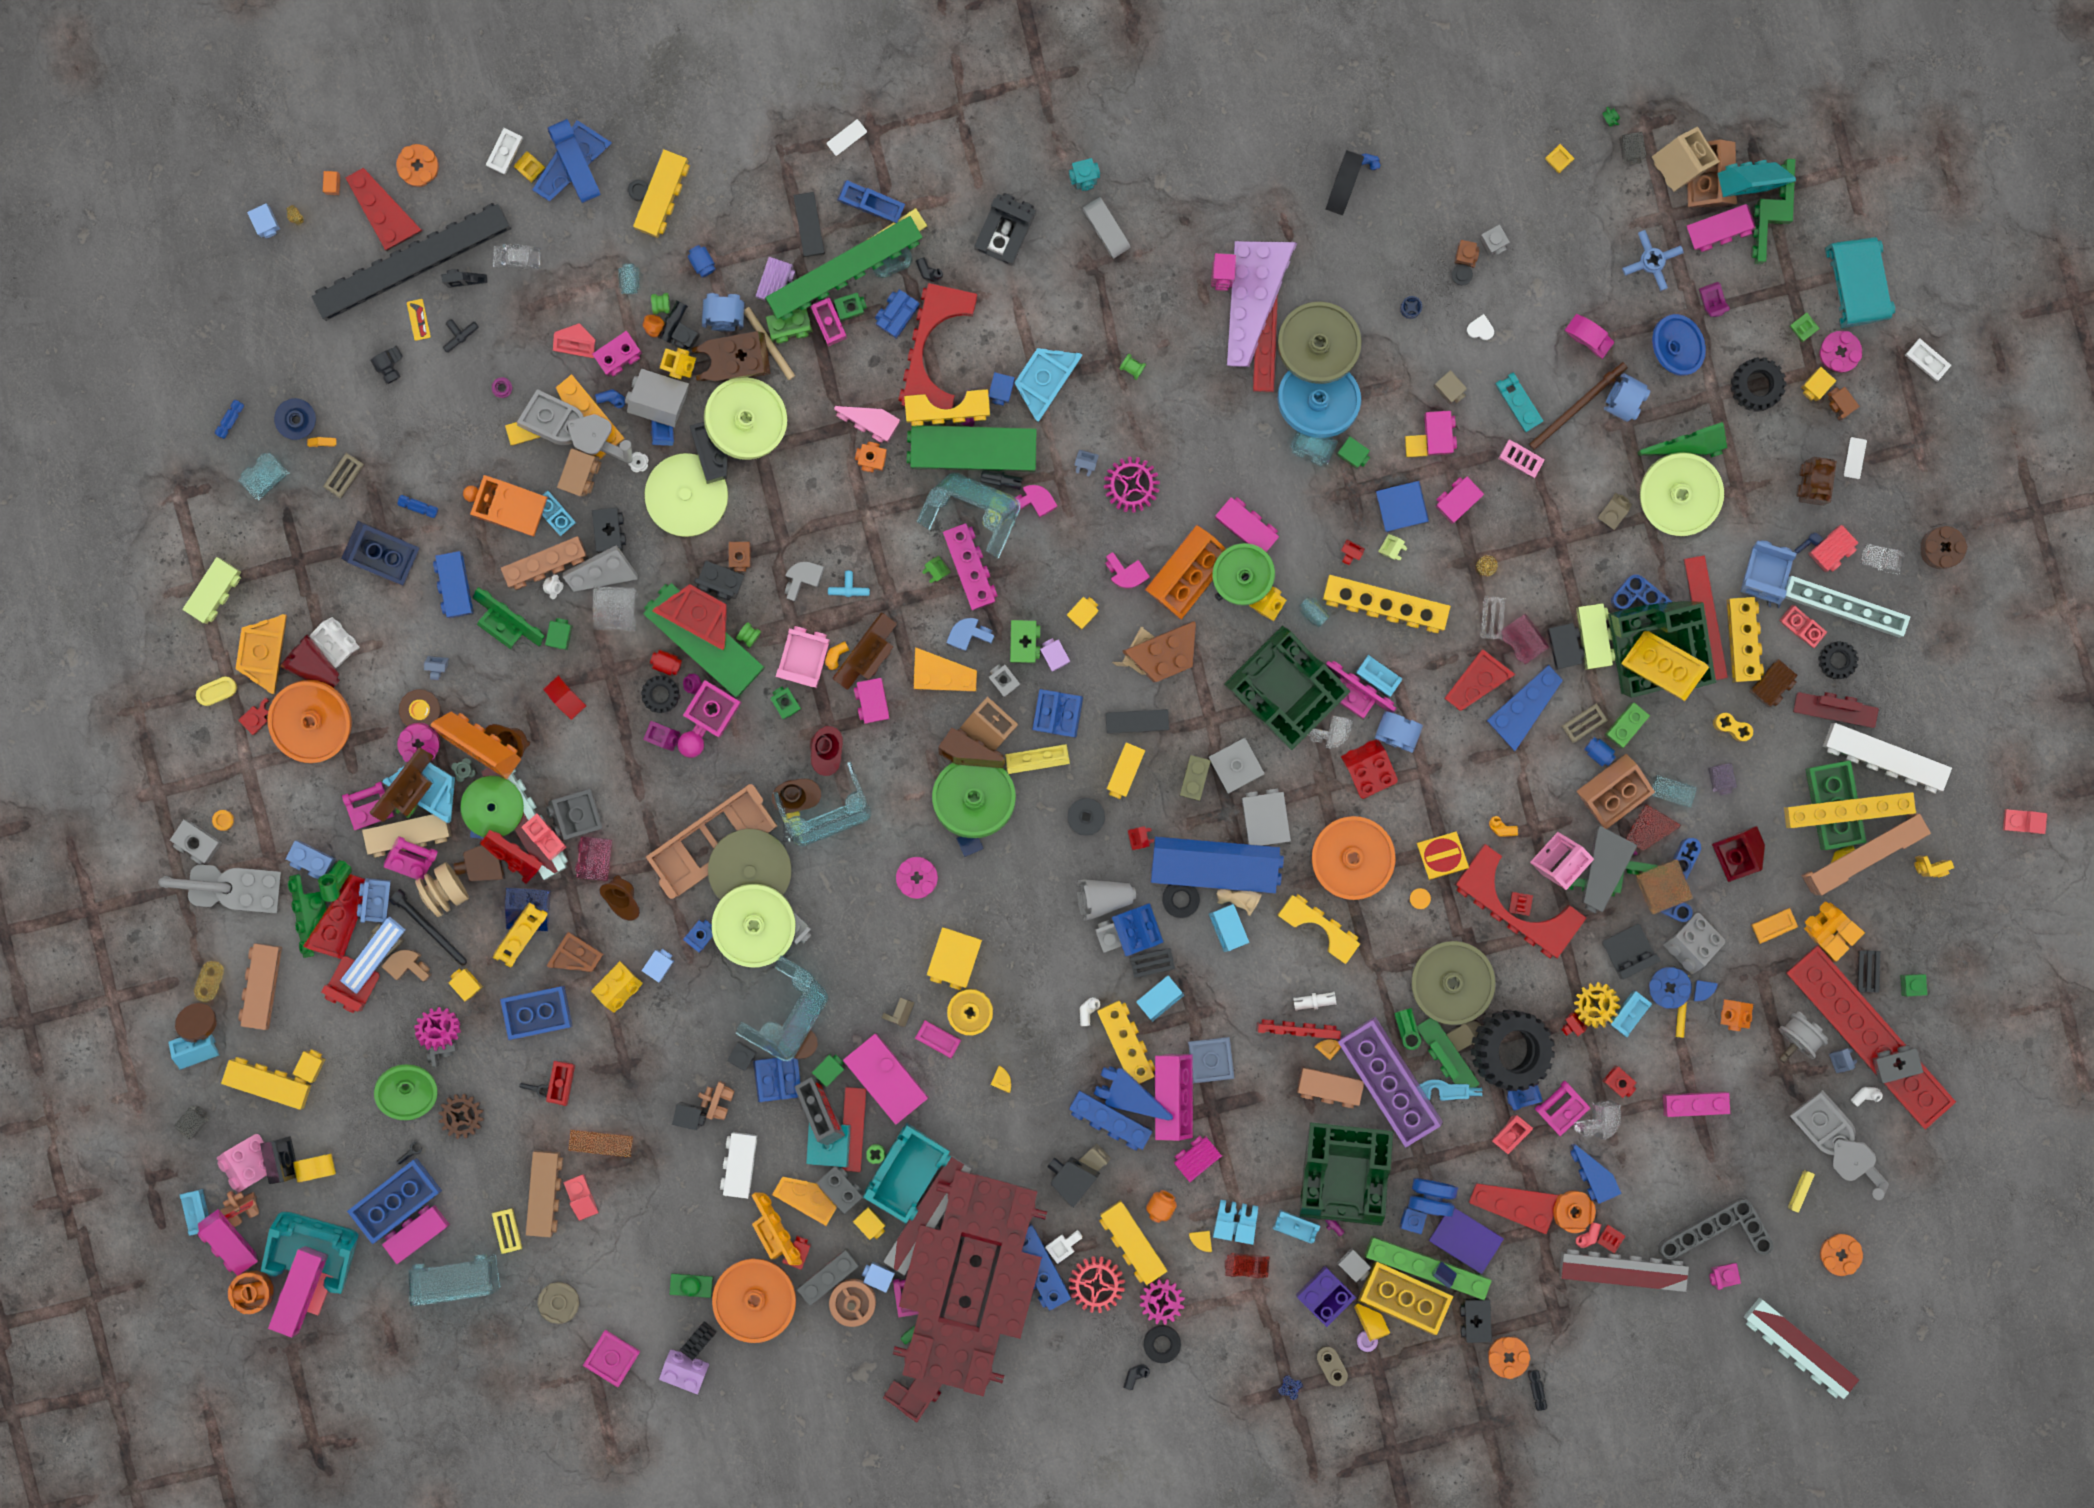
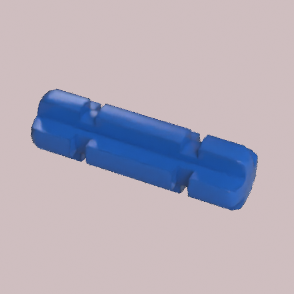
M233 400L230 405L231 409L227 410L220 422L221 426H218L215 430V434L220 438H226L229 433L228 429L232 428L239 416L238 412L241 413L244 408V404L237 400Z
M400 495L397 502L398 506L408 507L409 510L423 515L426 514V516L435 518L438 513L437 507L428 506V504L412 498L410 500L409 497Z

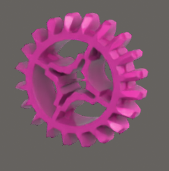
M1128 457V463L1125 464L1124 459L1121 458L1120 467L1117 463H1113V467L1116 470H1107L1112 477L1105 476L1104 480L1110 482V484L1104 485V489H1110L1111 491L1105 495L1106 497L1113 495L1114 498L1110 500L1111 504L1115 501L1119 502L1116 509H1120L1121 505H1125L1124 512L1128 511L1129 506L1132 507V513H1135V506H1139L1140 511H1143V503L1150 507L1151 503L1148 499L1156 500L1152 492L1159 493V489L1153 488V486L1159 485L1160 481H1153V478H1156L1158 473H1150L1154 469L1152 465L1148 469L1145 468L1148 461L1144 460L1143 464L1140 465L1139 457L1136 458L1135 463H1132V458ZM1128 468L1137 469L1131 477L1119 474ZM1142 473L1148 478V491L1139 483ZM1138 476L1135 483L1137 488L1129 490L1126 494L1128 490L1126 481L1130 480L1131 482V480ZM1115 479L1119 480L1125 487L1121 497L1115 490ZM1131 493H1138L1144 496L1138 501H1126Z

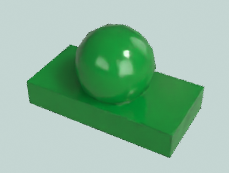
M671 1273L669 1295L711 1298L713 1276Z

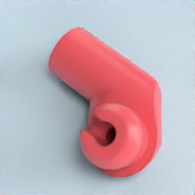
M1592 1222L1589 1232L1576 1238L1577 1246L1586 1248L1595 1244L1599 1236L1601 1224Z

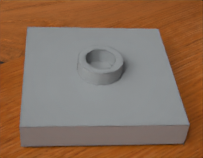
M1246 738L1208 757L1227 793L1265 774Z

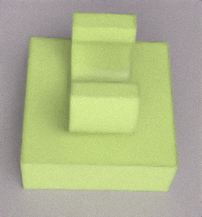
M1388 534L1378 552L1391 559L1401 560L1398 553L1401 549L1406 551L1407 547L1404 545L1405 541Z

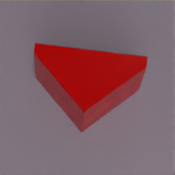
M559 675L543 689L553 703L571 720L586 707L585 703Z

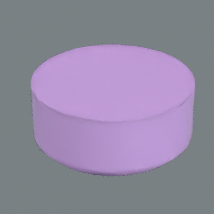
M1365 1330L1358 1334L1357 1345L1362 1351L1370 1352L1377 1347L1378 1339L1370 1342Z

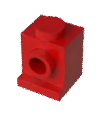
M1616 1065L1602 1080L1621 1098L1625 1096L1630 1097L1636 1090L1634 1085L1637 1082ZM1620 1080H1624L1626 1082L1625 1086L1622 1088L1618 1085Z
M797 1235L792 1244L799 1251L802 1264L790 1266L802 1270L811 1244L808 1243V1239ZM784 1257L782 1263L789 1265Z

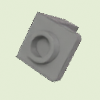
M794 913L796 925L793 941L795 944L799 942L804 944L811 937L809 932L812 929Z
M1107 920L1098 924L1099 928L1095 929L1103 953L1122 946L1114 922L1110 923Z

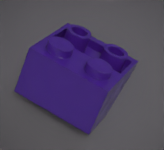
M1326 1266L1296 1294V1297L1326 1327L1356 1299L1351 1291Z

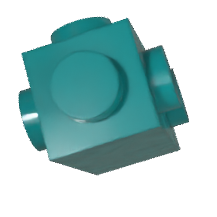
M1092 158L1072 163V169L1069 170L1071 184H1076L1077 190L1088 191L1094 189L1093 185H1097V179L1100 178L1098 163H1093Z

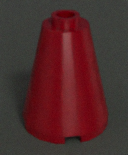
M308 634L300 640V644L293 648L282 662V665H280L283 669L305 680L320 681L333 688L340 681L337 678L339 676L338 671Z

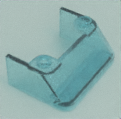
M958 473L947 475L929 492L916 522L930 530L939 508L946 506L951 496L986 510L983 516V525L988 530L994 532L986 552L999 558L1020 511V502L1009 494Z
M851 762L847 764L857 791L847 796L845 806L806 821L801 816L789 818L778 791L773 792L776 805L787 831L797 845H809L864 823L870 818L871 809Z
M780 955L775 968L792 978V985L802 994L783 1026L776 1022H767L759 1032L740 1022L736 1034L783 1061H790L797 1054L828 1000V994L810 972Z
M487 1254L474 1256L475 1260L470 1262L430 1268L425 1267V1263L412 1265V1268L408 1270L410 1306L473 1298L495 1293L500 1288L496 1255H491L487 1258Z

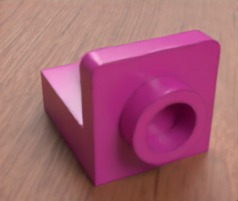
M1736 1262L1711 1267L1712 1273L1709 1274L1711 1285H1715L1716 1289L1721 1290L1723 1287L1741 1284Z

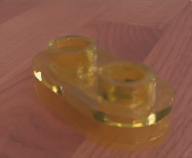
M216 961L205 963L201 969L194 988L195 997L199 1001H211L216 996L224 972L222 965ZM210 968H213L215 970L213 976L209 975L208 970ZM205 987L208 990L207 995L201 993L202 988Z

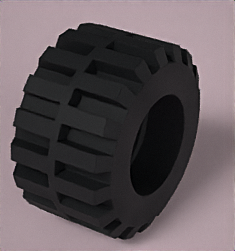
M1757 357L1744 362L1733 373L1734 377L1731 379V392H1734V400L1737 399L1739 401L1738 405L1746 407V410L1758 412L1760 410H1767L1782 399L1781 396L1785 393L1786 381H1784V378L1786 376L1785 373H1781L1780 370L1782 368L1775 365V361H1768V358L1763 357L1759 359ZM1761 373L1768 379L1769 391L1766 395L1756 396L1750 392L1747 380L1751 374Z

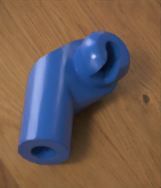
M1366 153L1361 154L1364 156L1362 165L1369 164L1371 170H1377L1381 167L1378 156Z
M614 389L595 394L598 404L609 401L616 408L625 406V397Z

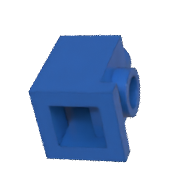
M706 919L704 922L699 920L683 940L700 953L713 938L712 924ZM698 931L704 932V937L702 939H699L697 937Z

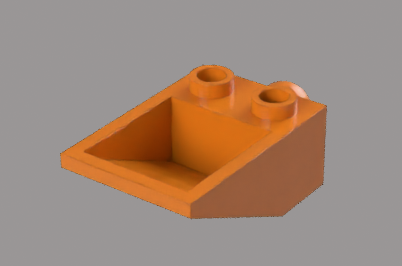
M485 475L479 490L475 486H467L463 491L464 499L468 502H474L470 515L489 523L533 537L535 536L547 497Z

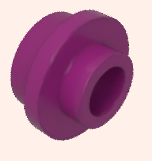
M500 377L493 381L491 389L496 397L506 398L511 394L513 387L507 378ZM501 384H504L506 386V389L503 392L499 391V386Z
M695 673L688 674L683 679V688L687 693L696 694L702 685L701 679Z

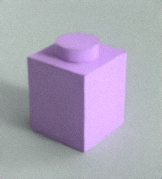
M1052 638L1042 644L1043 648L1040 651L1052 672L1070 663L1059 639L1054 641Z

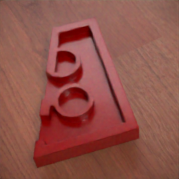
M1482 649L1444 699L1459 711H1462L1516 674Z
M489 830L480 842L497 859L505 860L509 865L508 869L510 871H517L523 876L521 880L525 884L530 881L542 866V863L535 856L528 855L518 845L503 839L502 835Z

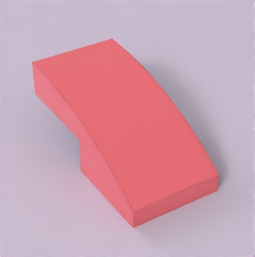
M538 814L534 815L521 827L550 861L566 848L565 844Z

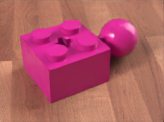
M704 680L683 714L684 717L693 721L696 725L692 731L685 732L680 736L678 740L679 752L688 758L700 755L704 749L703 736L706 731L721 738L742 702ZM716 704L717 713L710 715L708 706Z

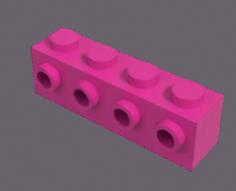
M965 523L944 531L945 540L972 611L995 603L994 598L998 597L994 585L989 586L987 578L990 577L987 566L982 567L980 562L983 555L980 547L974 546L972 539L976 537L972 526L968 528Z

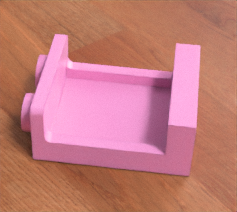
M795 626L794 630L789 629L787 641L776 677L817 688L830 640L826 639V634L814 632V635L806 633L807 629Z

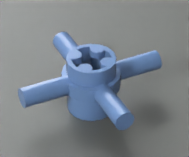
M1646 230L1641 231L1638 235L1644 252L1639 262L1623 267V273L1626 276L1641 269L1648 273H1653L1660 291H1663L1668 287L1661 270L1665 266L1667 259L1683 254V249L1681 246L1662 252L1657 248H1652ZM1652 255L1656 256L1658 263L1656 266L1653 263L1648 264L1647 260Z

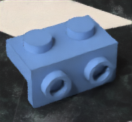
M365 878V884L360 883L359 896H363V902L358 904L357 916L361 917L360 922H385L387 919L390 880Z

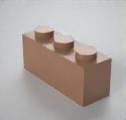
M1302 1067L1297 1092L1301 1093L1302 1098L1313 1100L1314 1096L1322 1098L1321 1102L1333 1104L1334 1101L1342 1102L1341 1106L1354 1109V1105H1360L1364 1082L1360 1079Z

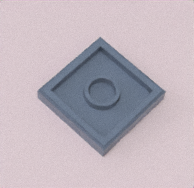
M1230 1037L1188 1042L1189 1054H1193V1083L1234 1079Z

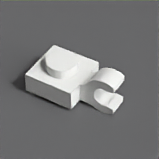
M1078 1230L1068 1238L1061 1234L1046 1245L1045 1248L1058 1264L1074 1252L1072 1245L1082 1239L1083 1236Z

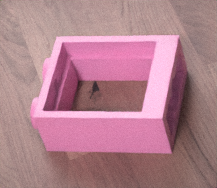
M1557 832L1530 863L1544 877L1567 890L1594 858L1581 845ZM1568 850H1570L1571 852L1569 853V855L1560 863V865L1553 872H1551L1550 870L1555 866V864L1564 856V854Z

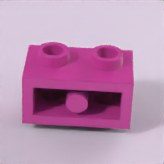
M625 331L592 355L608 377L610 375L614 377L623 371L622 367L626 364L632 365L640 360L639 356L642 352L630 334ZM627 347H630L628 352H624ZM609 359H613L610 364H607Z

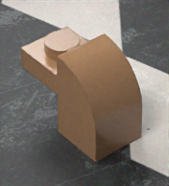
M415 950L395 952L381 966L396 980H400L409 969L423 982L427 981L432 975L428 972L430 968L424 962H417L422 954Z

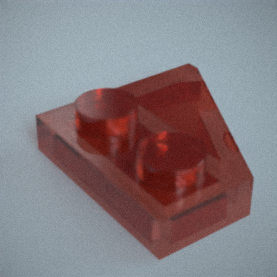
M1645 804L1625 839L1636 844L1637 848L1644 851L1680 828L1681 825Z

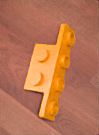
M753 1193L752 1197L762 1217L752 1225L770 1259H776L783 1254L789 1265L802 1264L800 1253L793 1246L790 1234L781 1224L780 1216L774 1211L771 1199L765 1193Z

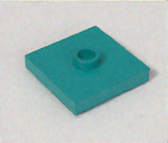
M809 1123L806 1164L848 1167L851 1125L840 1124L845 1136L829 1145L817 1142Z

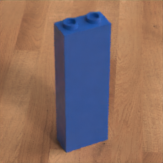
M1155 837L1151 883L1276 893L1277 885H1281L1282 874L1278 873V870L1283 868L1284 856H1280V847Z

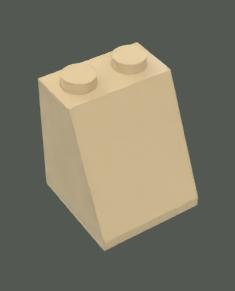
M1698 127L1678 136L1652 156L1656 168L1661 171L1665 177L1666 184L1672 188L1673 192L1684 187L1720 162Z

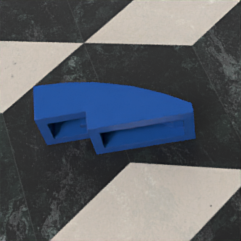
M848 180L844 181L837 199L841 203L893 223H898L905 206L904 203Z

